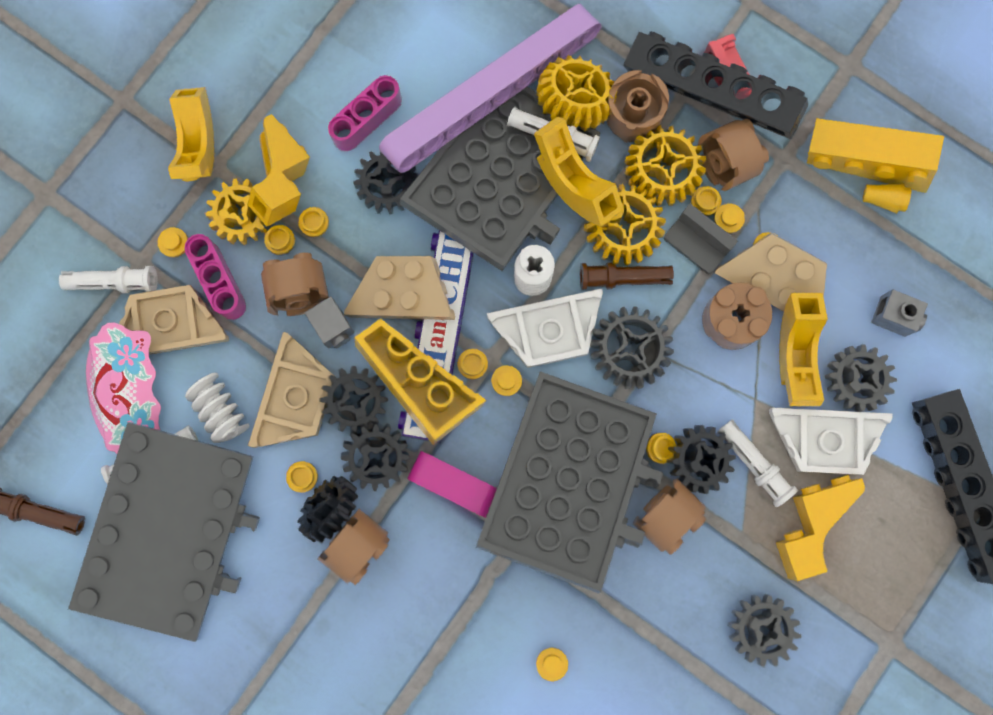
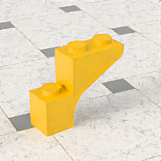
M272 114L264 118V131L260 134L259 138L267 177L251 188L247 204L266 227L296 211L301 193L292 181L305 174L310 159L305 148L293 139L287 128L279 123Z
M849 474L831 479L832 485L821 488L820 484L801 488L802 494L793 497L805 533H803L802 529L784 534L785 540L776 542L788 579L800 581L828 572L823 556L825 537L834 524L863 494L865 485L862 478L850 479Z

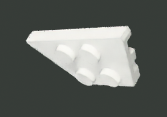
M602 289L495 311L487 313V318L527 368L588 355L603 292Z
M792 408L769 409L772 421L796 471L809 473L864 475L871 462V454L877 450L881 442L880 437L886 425L893 418L891 413Z

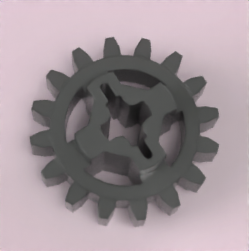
M865 344L857 346L856 350L853 346H849L844 349L845 353L839 352L834 355L837 362L832 361L827 365V367L833 370V373L825 375V379L832 381L833 385H830L827 391H836L837 395L833 399L835 402L844 400V409H850L855 405L856 412H863L865 408L868 411L877 409V404L883 405L888 402L884 395L894 394L895 391L889 387V384L896 382L897 378L889 375V372L894 370L895 366H886L887 355L878 357V348L876 347L867 352ZM854 359H863L868 361V363L862 364L859 360L855 361ZM859 373H861L863 376V378L861 379V383L858 381V379L861 377ZM857 392L860 393L863 397L867 396L868 398H858L853 396V394Z
M764 594L762 601L757 595H751V604L741 600L742 611L732 610V614L737 617L736 622H728V626L735 629L736 632L729 636L730 640L739 642L735 647L736 652L739 654L746 652L744 659L752 663L756 658L757 664L761 667H765L767 659L773 666H778V657L788 661L790 658L786 651L788 649L797 651L798 649L792 643L793 638H801V634L794 631V627L798 626L800 621L790 618L794 613L793 608H783L784 601L777 598L773 602L772 596ZM766 608V610H763L762 614L760 615H751L753 612L759 609ZM781 621L784 625V634L782 633L780 626ZM761 625H764L767 629H769V633L767 635L763 634L759 630ZM745 626H747L748 633H749V638H748V640H746V637H745V632H744ZM778 645L772 650L765 651L768 646Z

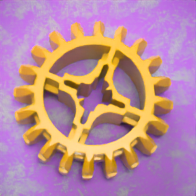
M568 55L564 60L558 57L554 63L549 62L543 73L540 74L536 88L538 105L543 106V114H551V121L556 117L565 119L567 125L576 128L580 127L584 132L589 127L596 129L600 123L604 124L610 115V108L607 102L609 101L610 89H612L615 81L610 80V72H602V65L595 66L592 64V59L587 62L582 60L581 56L573 59ZM617 92L615 94L614 104L617 98Z
M659 125L655 133L650 130L646 137L637 136L635 139L636 145L632 144L629 146L628 152L630 155L626 156L624 162L628 165L625 169V175L631 176L628 182L629 186L638 185L635 191L638 194L646 189L647 195L645 198L649 200L651 197H656L657 206H661L664 199H666L669 206H673L675 198L682 203L686 200V195L693 196L696 192L695 187H700L703 182L701 176H704L706 173V168L701 166L705 163L706 156L698 155L702 150V145L693 146L695 137L691 136L686 139L684 137L685 129L680 130L679 134L674 133L673 125L669 126L667 132H664L662 126ZM657 148L656 157L642 163V156L649 150ZM661 161L666 163V166H670L669 171L664 169V166H660ZM682 169H688L687 178L673 185L675 174L680 173ZM649 177L656 178L660 184L652 181Z
M623 183L619 185L618 193L624 208L621 212L603 226L588 221L583 227L584 231L590 232L586 241L588 243L597 242L593 246L592 251L596 253L602 249L604 251L601 257L603 260H606L609 255L614 256L613 264L615 265L618 264L620 258L624 259V263L627 266L630 265L632 256L637 263L642 262L643 254L647 257L652 256V248L660 246L661 242L658 238L663 237L665 234V230L660 227L664 226L666 219L657 217L662 213V207L653 208L657 199L656 197H651L647 200L645 198L647 195L646 189L642 190L640 194L635 193V184L631 186L629 191L625 190ZM630 206L639 210L643 215L633 213ZM622 216L623 221H627V224H630L627 233L626 229L622 228V225L619 226ZM641 229H648L647 237L643 241L631 245L633 233L640 232ZM604 232L616 236L619 244L612 242Z

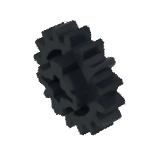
M372 151L369 152L371 160L361 159L360 163L363 169H355L354 171L356 177L359 178L353 181L355 188L359 189L357 192L358 198L360 200L365 199L364 204L368 209L375 205V210L378 214L382 212L383 208H387L389 215L393 214V207L396 206L403 211L404 207L400 205V198L418 177V173H413L416 170V166L404 173H400L391 166V162L381 152L379 156H376ZM385 178H390L388 185H383ZM378 192L383 196V199L374 196L372 193Z
M351 366L350 374H347L341 368L338 369L339 378L333 375L328 376L332 384L321 387L323 391L327 392L326 397L319 398V402L326 403L327 405L321 413L331 414V418L328 421L330 425L339 422V431L343 432L346 426H349L350 432L352 430L357 432V426L361 427L363 423L367 428L369 421L371 423L374 421L379 423L375 416L377 413L385 414L386 411L380 407V404L387 402L388 398L380 396V392L385 390L386 387L385 385L377 386L375 384L379 379L378 375L369 378L367 377L369 369L364 368L358 374L356 366ZM352 379L361 380L369 387L365 389L356 387ZM340 384L342 389L341 395L338 400L333 401V394ZM351 391L354 395L366 394L357 401L358 407L356 408L354 405L340 406L350 398L349 393ZM370 399H374L372 409L367 414L365 410L367 403ZM345 410L352 413L355 421L342 418L338 412Z
M377 421L373 422L372 429H368L363 423L361 424V433L358 434L353 430L350 432V436L353 439L352 442L346 440L343 442V447L348 451L341 453V460L349 461L343 465V471H352L349 479L351 482L360 479L361 489H364L367 483L372 484L373 491H377L379 483H383L384 487L388 489L391 478L397 482L400 481L398 471H407L406 464L402 462L410 459L409 453L402 451L408 447L406 440L398 441L401 437L400 431L397 430L391 434V427L388 423L383 429H379ZM370 437H382L380 440L368 439ZM395 447L396 458L394 463L392 464L389 460V454L393 451L392 449ZM356 448H358L359 452L362 454V457L358 460L357 464H355L354 461V453ZM380 452L381 459L372 458L370 460L369 453L378 454ZM371 472H381V473H382V474H378V475H370Z
M694 425V430L692 428H684L683 434L685 437L675 435L674 440L677 446L668 447V450L674 453L673 458L667 459V463L674 464L675 467L669 472L670 475L680 476L678 480L684 486L687 485L691 492L696 493L698 490L699 493L708 494L709 489L714 491L720 490L718 482L728 483L729 479L725 475L726 472H734L735 470L729 465V461L735 460L736 456L728 453L733 444L724 443L726 434L716 433L715 427L705 428L704 425ZM701 438L708 440L712 446H707L705 441H701ZM690 473H696L697 477H701L702 480L693 478Z
M333 476L330 482L324 480L322 485L314 489V495L307 497L303 508L300 510L303 516L298 519V523L301 524L298 530L303 536L314 543L316 541L323 543L325 537L329 540L332 539L333 534L337 530L339 532L342 530L341 524L344 521H349L352 511L356 509L353 502L358 498V495L355 493L357 487L343 476L339 478Z

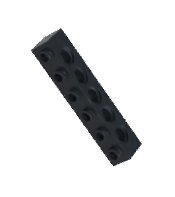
M640 31L638 32L623 64L628 72L639 70L648 75L654 74L671 91L739 119H749L756 126L792 139L808 107V98L804 97L805 93L802 90L792 86H788L787 89L775 85V80L765 75H759L756 78L747 74L748 71L737 64H731L728 67L719 63L720 60L709 53H703L702 56L695 54L688 45L681 42H676L675 45L665 42V37L658 33L650 31L647 35ZM659 56H669L664 65H655V61ZM685 67H696L695 72L691 76H681ZM719 76L724 78L719 87L711 88L708 86L709 81L713 77ZM747 87L752 90L750 96L746 99L735 97L737 91L741 88ZM769 99H778L781 102L779 107L773 111L763 108L765 102Z
M956 389L912 402L913 419L922 430L924 449L931 456L936 468L934 475L938 484L942 486L947 498L945 500L946 509L955 520L958 528L956 531L957 539L965 548L969 558L967 562L968 569L977 582L993 584V476L961 390ZM941 419L947 425L946 433H943L940 429L939 423ZM952 449H954L958 454V460L956 463H954L951 459ZM964 479L967 480L969 484V490L967 493H965L962 489V482ZM976 509L980 514L978 524H976L973 518ZM988 540L991 543V552L989 554L985 551V544Z

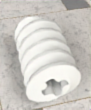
M530 245L521 250L515 261L514 282L517 289L524 295L538 296L549 288L555 268L551 252L539 245Z
M211 373L199 379L185 394L186 399L189 402H193L191 407L194 412H199L198 419L200 422H206L204 429L206 432L212 433L210 438L213 443L231 440L244 433L250 426L249 423L239 426L238 423L243 419L244 415L243 413L232 414L238 407L236 403L226 405V402L231 398V394L225 393L220 395L219 392L225 387V384L223 382L213 383L219 377L218 373Z

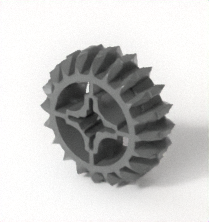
M635 306L631 310V315H628L627 309L622 307L619 310L620 318L614 311H611L608 314L610 322L606 319H601L599 325L603 330L594 329L592 333L600 340H592L590 347L599 349V351H595L590 355L591 359L601 358V362L595 366V369L598 371L605 367L608 370L603 375V379L607 380L611 374L616 376L613 381V385L616 387L624 379L625 389L628 390L632 387L633 380H635L638 389L644 387V379L650 385L655 383L653 373L658 377H662L665 372L660 366L669 367L671 361L664 356L674 353V349L665 347V345L673 341V338L671 336L663 337L662 335L668 330V326L664 325L658 328L656 325L661 319L660 316H656L651 321L648 319L650 310L646 309L642 316H639V309ZM624 325L638 326L647 333L635 335L629 328L625 329ZM615 330L618 334L617 339L620 345L619 349L609 355L607 341L609 334ZM628 341L631 344L634 342L636 345L642 342L635 351V355L632 352L629 354L627 351L621 354L628 345ZM653 341L655 357L650 367H648L645 362L647 358L644 354V347ZM627 360L634 367H638L640 371H626L615 363Z

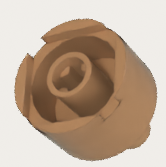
M639 70L624 73L615 80L612 89H610L609 101L607 102L610 108V115L606 122L611 131L620 137L622 141L632 142L639 135L646 137L650 130L655 133L658 126L662 124L668 109L669 92L664 82L654 74L648 75ZM617 92V98L614 104L615 94Z
M749 119L729 122L702 135L698 141V145L703 147L702 156H706L705 163L701 165L706 168L705 175L714 186L717 184L722 185L723 188L721 190L723 191L730 190L757 177L762 173L764 163L769 161V153L760 144L755 134L754 126Z
M298 253L293 256V259L283 261L274 259L263 263L264 270L261 272V279L267 311L270 314L278 316V310L286 311L287 316L305 314L304 312L329 298L322 263L312 259L311 253Z
M747 283L729 284L720 289L704 308L702 315L703 328L708 337L720 347L729 350L742 349L767 333L772 321V308L763 289ZM733 312H736L741 317L739 322L737 317L732 316Z
M677 478L673 480L674 488L667 484L643 508L647 514L642 520L637 516L633 521V525L637 529L644 531V536L659 551H666L669 555L673 554L682 545L683 540L681 538L689 530L692 532L697 531L707 519L704 516L706 506Z
M358 509L354 517L352 516L346 522L342 530L336 534L329 543L328 548L320 554L317 560L347 584L352 582L356 585L366 574L369 559L373 557L377 560L389 544L387 543L390 540L387 537L388 532L362 510Z

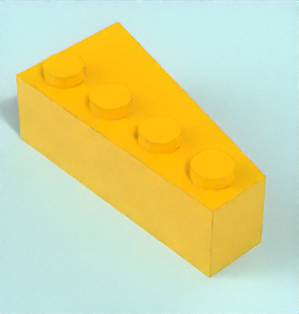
M816 118L807 164H811L819 169H831L887 184H904L905 187L927 193L938 170L944 136Z
M381 318L354 337L355 347L432 445L478 411L486 402V399L465 386L464 382L455 375L452 376L438 365L437 361L417 349L412 342Z

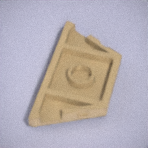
M770 233L760 239L758 243L740 252L730 261L718 266L715 274L731 283H747L763 289L770 304L784 311L791 293H823L824 298L827 263L781 237Z
M376 256L344 310V315L350 318L455 320L454 310L450 308L446 297L448 293L445 284L440 279L438 263L432 256Z
M191 285L129 295L124 308L125 315L119 322L120 325L131 331H147L150 334L149 355L229 341L228 335Z
M283 332L248 443L249 447L258 448L318 436L324 417L321 411L327 407L326 403L319 402V398L326 397L327 392L323 391L321 387L332 384L328 376L333 374L286 332Z

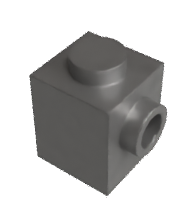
M892 289L881 295L871 323L906 337L920 331L925 325L927 314L924 313L928 303Z
M331 296L304 312L321 341L328 348L343 346L351 339L349 336L355 333Z

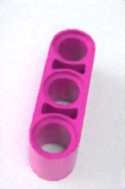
M388 75L378 77L332 118L328 125V131L336 148L341 151H351L400 107L402 98L398 82L395 78ZM385 91L394 92L390 97H381V94ZM364 110L372 111L368 117L359 116ZM342 130H350L349 135L346 137L337 136Z
M203 234L192 235L185 243V253L212 308L227 319L234 320L240 318L245 312L246 303L220 249L207 236ZM207 245V253L198 257L199 249ZM221 271L219 281L210 283L212 274ZM234 297L233 306L228 310H223L224 301Z
M420 451L407 477L408 480L484 518L488 515L497 490L496 487L423 451Z

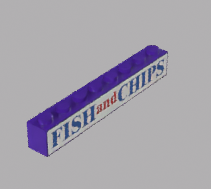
M439 230L438 233H433L431 251H435L434 258L440 269V279L445 284L448 293L446 297L450 308L454 310L455 320L423 319L422 321H417L414 338L419 339L417 349L425 355H429L438 362V365L453 376L474 253ZM401 411L398 429L402 430V436L429 441L410 415L405 411Z

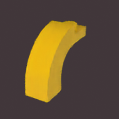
M206 88L176 89L169 98L177 133L176 154L168 167L170 178L189 182L200 177H210L214 165V133Z
M556 117L534 133L541 155L537 157L538 163L553 189L572 210L587 221L603 226L624 209L616 184L596 176L579 157L565 119Z
M791 293L784 309L780 329L779 366L781 384L786 385L789 406H821L824 402L818 370V343L821 332L828 320L823 293Z

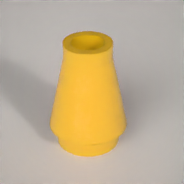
M866 184L862 202L873 204L896 214L898 211L906 212L912 189L905 187L904 184Z

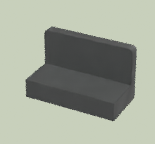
M692 204L686 207L679 219L663 238L708 275L714 271L738 242Z

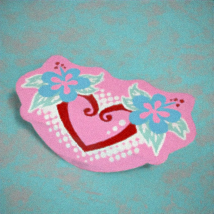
M113 322L102 326L97 336H93L89 340L90 350L86 364V384L92 415L104 439L105 447L107 450L114 451L117 454L127 422L160 430L158 421L161 406L152 392L156 371L149 358L150 334L147 331H131Z

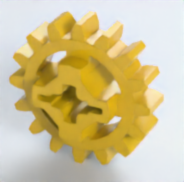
M234 178L232 186L229 187L225 182H222L223 190L221 192L213 190L212 193L216 197L215 200H207L206 202L212 208L211 211L205 212V216L213 220L208 224L213 231L217 230L216 235L222 240L227 237V241L231 244H235L237 238L243 245L247 244L248 237L258 241L256 233L260 231L266 234L267 230L258 216L255 219L256 214L247 205L252 183L249 179H245L243 185H241ZM239 194H246L245 197L238 196V195H239ZM236 204H238L241 208L244 220H242L239 216ZM235 226H238V227H241L242 229L235 230V229H232V228L235 227Z

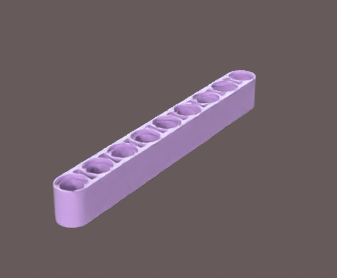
M581 4L573 6L389 133L379 145L380 152L400 173L410 170L539 79L540 74L543 73L549 62L554 63L558 57L564 60L568 55H573L591 42L598 35L602 24Z

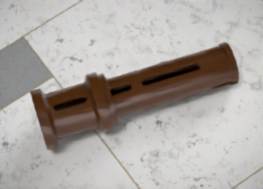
M607 262L605 266H587L586 263H581L580 265L581 290H587V287H606V289H612L616 285H672L673 280L671 279H674L672 265L616 267L612 262Z
M0 487V514L8 516L10 521H31L39 525L65 531L75 536L81 533L85 524V516L30 501V498L25 494L13 495L3 492V489Z

